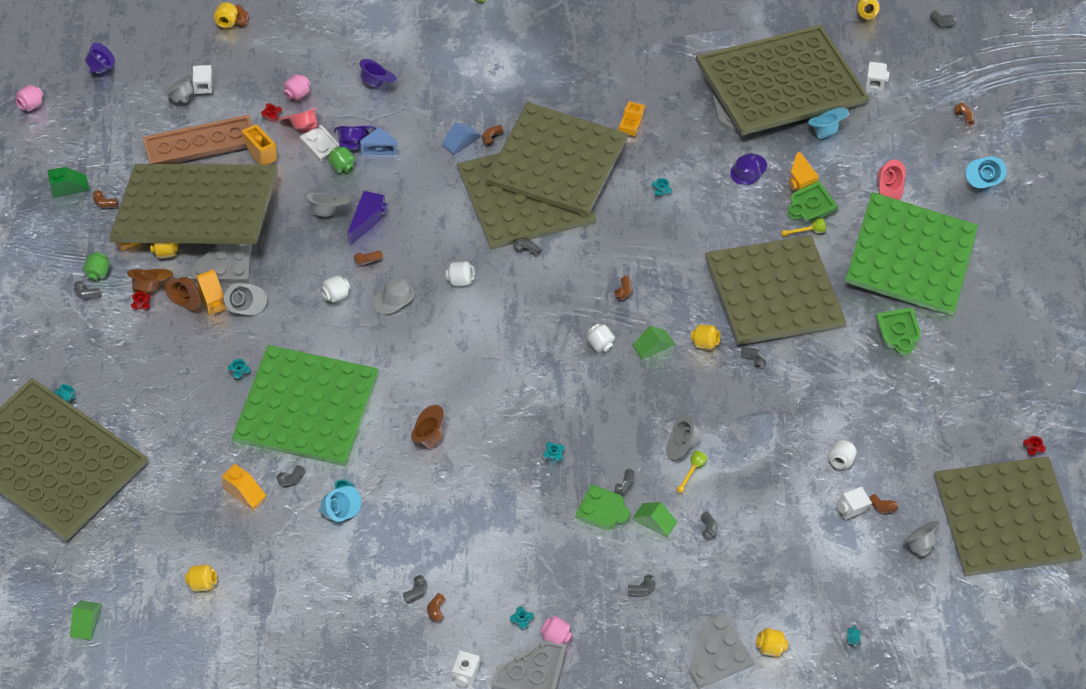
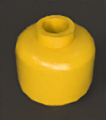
M858 0L856 4V12L863 19L875 18L880 10L877 0Z
M228 2L219 4L213 16L216 25L221 28L232 27L238 16L237 8Z
M150 243L151 253H155L158 259L174 257L176 252L179 251L178 243Z
M699 324L691 332V341L694 342L695 347L698 349L713 350L720 343V331L713 325Z
M209 564L193 565L189 568L188 573L185 574V583L194 592L211 590L217 582L216 571Z
M765 628L757 635L756 647H758L759 652L762 654L778 657L787 650L788 640L785 639L784 632Z

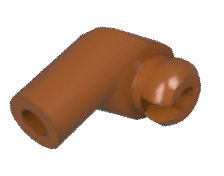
M237 4L235 6L238 11L236 23L238 26L243 27L248 23L249 13L241 5Z
M961 102L955 105V112L957 114H964L966 125H974L973 111L965 103Z
M498 125L486 129L481 136L485 145L493 143V136L503 134L502 126Z
M94 191L93 201L100 208H118L117 199H106L102 191Z
M381 251L367 254L357 253L354 256L355 263L360 266L383 259Z
M629 276L622 277V288L619 287V290L616 289L614 291V295L618 300H624L632 293Z
M876 494L869 497L872 506L879 513H893L898 509L896 501H881Z
M437 593L427 605L428 616L434 622H439L443 618L439 607L445 601V597L440 593Z

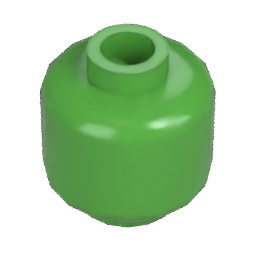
M337 146L328 154V162L337 173H349L354 168L355 157L348 148Z
M94 252L86 257L82 270L87 275V279L96 282L98 279L106 277L110 267V262L107 260L108 257L106 255Z

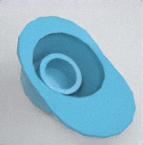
M846 108L832 109L810 119L808 124L814 127L818 139L829 137L838 131L839 121L848 116L849 110Z
M995 156L977 159L970 162L966 167V179L976 188L997 185L1005 179L1007 167L1004 161Z
M340 487L323 497L321 508L318 509V512L323 513L326 518L335 522L344 521L358 514L362 505L361 496L354 487Z

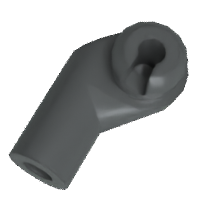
M936 10L930 14V18L941 27L952 26L956 23V18L952 15H940Z
M519 238L513 245L517 251L521 252L523 248H526L535 256L542 252V249L531 240Z
M83 281L74 283L75 293L83 299L101 297L99 288L88 289L84 286Z
M742 347L741 356L753 358L757 369H762L766 365V358L759 349Z
M297 465L291 474L287 475L285 472H280L277 475L278 483L282 486L296 484L305 472V468Z
M632 469L625 470L623 484H615V493L623 496L628 492L634 479V471Z

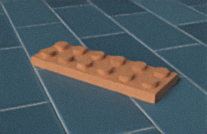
M244 115L144 136L143 143L149 164H174L248 148L241 131L251 127L252 123L250 116Z

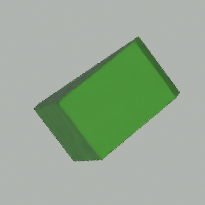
M649 326L632 344L641 360L675 346L674 341L665 329Z
M662 502L642 503L632 518L633 521L666 538L677 524V520Z
M80 600L73 607L70 638L91 641L101 603Z

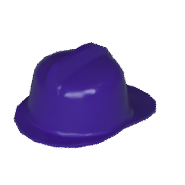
M93 43L85 58V62L90 68V74L92 72L103 74L108 69H112L115 58L106 46L100 43Z
M369 59L360 60L359 65L362 68L360 77L370 87L377 88L383 82L396 81L397 77L377 62Z
M338 126L333 131L338 135L340 147L358 149L361 147V140L377 128L374 126Z
M745 154L739 157L732 166L730 176L737 184H753L766 171L767 162L760 155Z

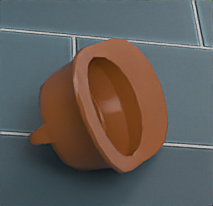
M132 269L127 272V275L132 278L133 292L151 293L158 289L162 280L171 278L173 272L167 269Z
M188 277L172 278L166 282L165 291L173 303L193 311L199 309L201 304L198 294L199 290L192 279Z
M431 405L420 413L411 433V439L414 442L421 443L428 449H432L434 444L440 441L443 436L441 423L444 416L441 406Z

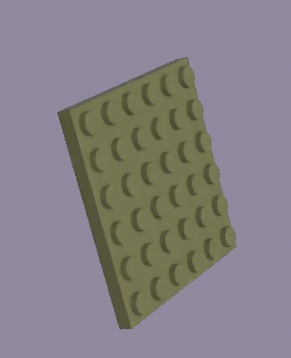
M527 102L488 173L486 183L589 216L628 138V133Z
M499 153L457 163L458 172L490 250L515 244L519 238L532 240L596 223V217L592 210L589 216H585L487 184L486 177Z
M812 235L705 253L707 265L737 345L846 326L847 322Z
M1049 456L934 472V480L964 577L1082 560L1083 556Z

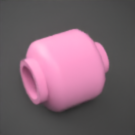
M293 75L284 83L285 96L290 100L299 101L309 93L310 82L304 75Z
M27 85L17 92L15 102L21 110L32 111L42 104L43 93L39 87L35 88L33 85Z
M553 616L551 619L547 618L540 630L543 633V640L557 644H567L572 635L569 632L570 624L557 616Z

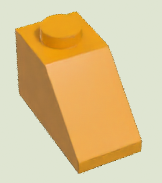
M257 124L241 131L252 158L259 165L277 161L276 144Z
M801 152L796 154L790 173L789 186L795 192L819 180V176Z
M215 270L197 275L200 300L208 315L226 309L224 294Z
M233 464L221 476L223 490L252 510L266 498V494L253 477L236 464Z

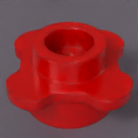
M268 103L265 105L266 108L261 111V116L265 117L266 120L275 121L279 118L282 108Z
M139 291L132 295V309L146 310L150 307V294Z
M1031 436L1023 441V446L1027 448L1030 456L1046 451V447L1043 446V440L1038 436Z

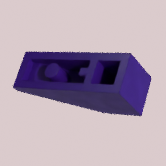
M363 191L347 232L348 244L352 245L381 220L383 214H386L388 204L385 203V195Z

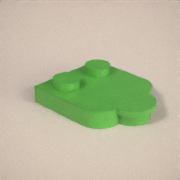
M817 181L792 194L791 205L787 212L788 216L793 220L802 219L806 223H812L817 219L838 211V205L822 183Z
M913 307L876 313L875 319L884 345L889 348H895L901 355L910 354L921 336Z
M591 484L575 514V519L603 530H611L616 524L625 523L630 517V511L624 506L625 500L621 495Z

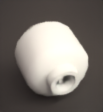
M467 261L452 262L449 269L446 270V279L450 280L453 286L469 285L475 278L474 267Z
M335 275L323 281L320 290L326 301L336 303L348 296L350 285L346 278L343 279L341 276Z
M596 324L588 330L587 341L596 352L604 351L606 353L613 348L614 345L612 343L615 340V336L606 325Z
M839 440L834 443L828 454L829 462L837 469H847L852 465L857 450L852 443Z

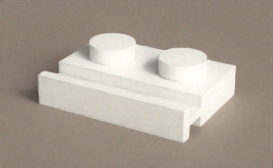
M322 125L300 136V142L320 163L328 160L330 151L339 146V143Z

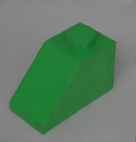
M67 167L47 170L53 198L89 191L85 174Z

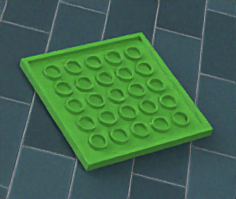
M872 192L845 283L953 316L978 225Z
M267 345L233 433L232 442L346 466L379 370L375 367Z

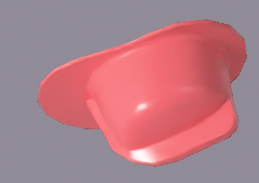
M318 107L278 119L288 118L294 129L306 132L317 127L315 109Z
M890 160L878 170L877 182L879 183L881 195L900 200L902 197L906 170L901 161Z

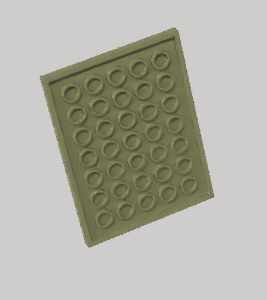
M822 25L697 55L695 60L741 135L815 117L832 109L861 105L869 101V96Z
M134 164L109 235L110 242L257 244L278 173L277 165Z
M33 378L0 407V495L66 542L148 463V457Z

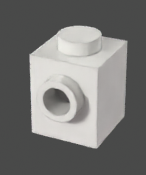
M869 61L865 89L883 91L884 83L888 82L889 71H886L887 64Z
M211 65L193 66L194 94L212 93L213 76Z
M859 487L844 493L835 504L839 512L847 520L864 513L872 502L864 489Z
M460 651L452 670V682L459 686L472 687L480 667V656Z

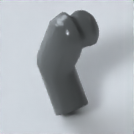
M706 511L700 516L706 524V529L703 530L702 534L706 539H711L712 536L717 534L718 523Z
M416 576L413 589L403 593L406 603L424 595L427 587L424 576Z
M646 575L640 585H628V595H647L655 587V578L652 575Z

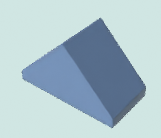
M455 122L444 138L442 146L452 155H455L479 139L481 135L470 125Z
M380 127L360 142L361 155L398 154L397 140Z

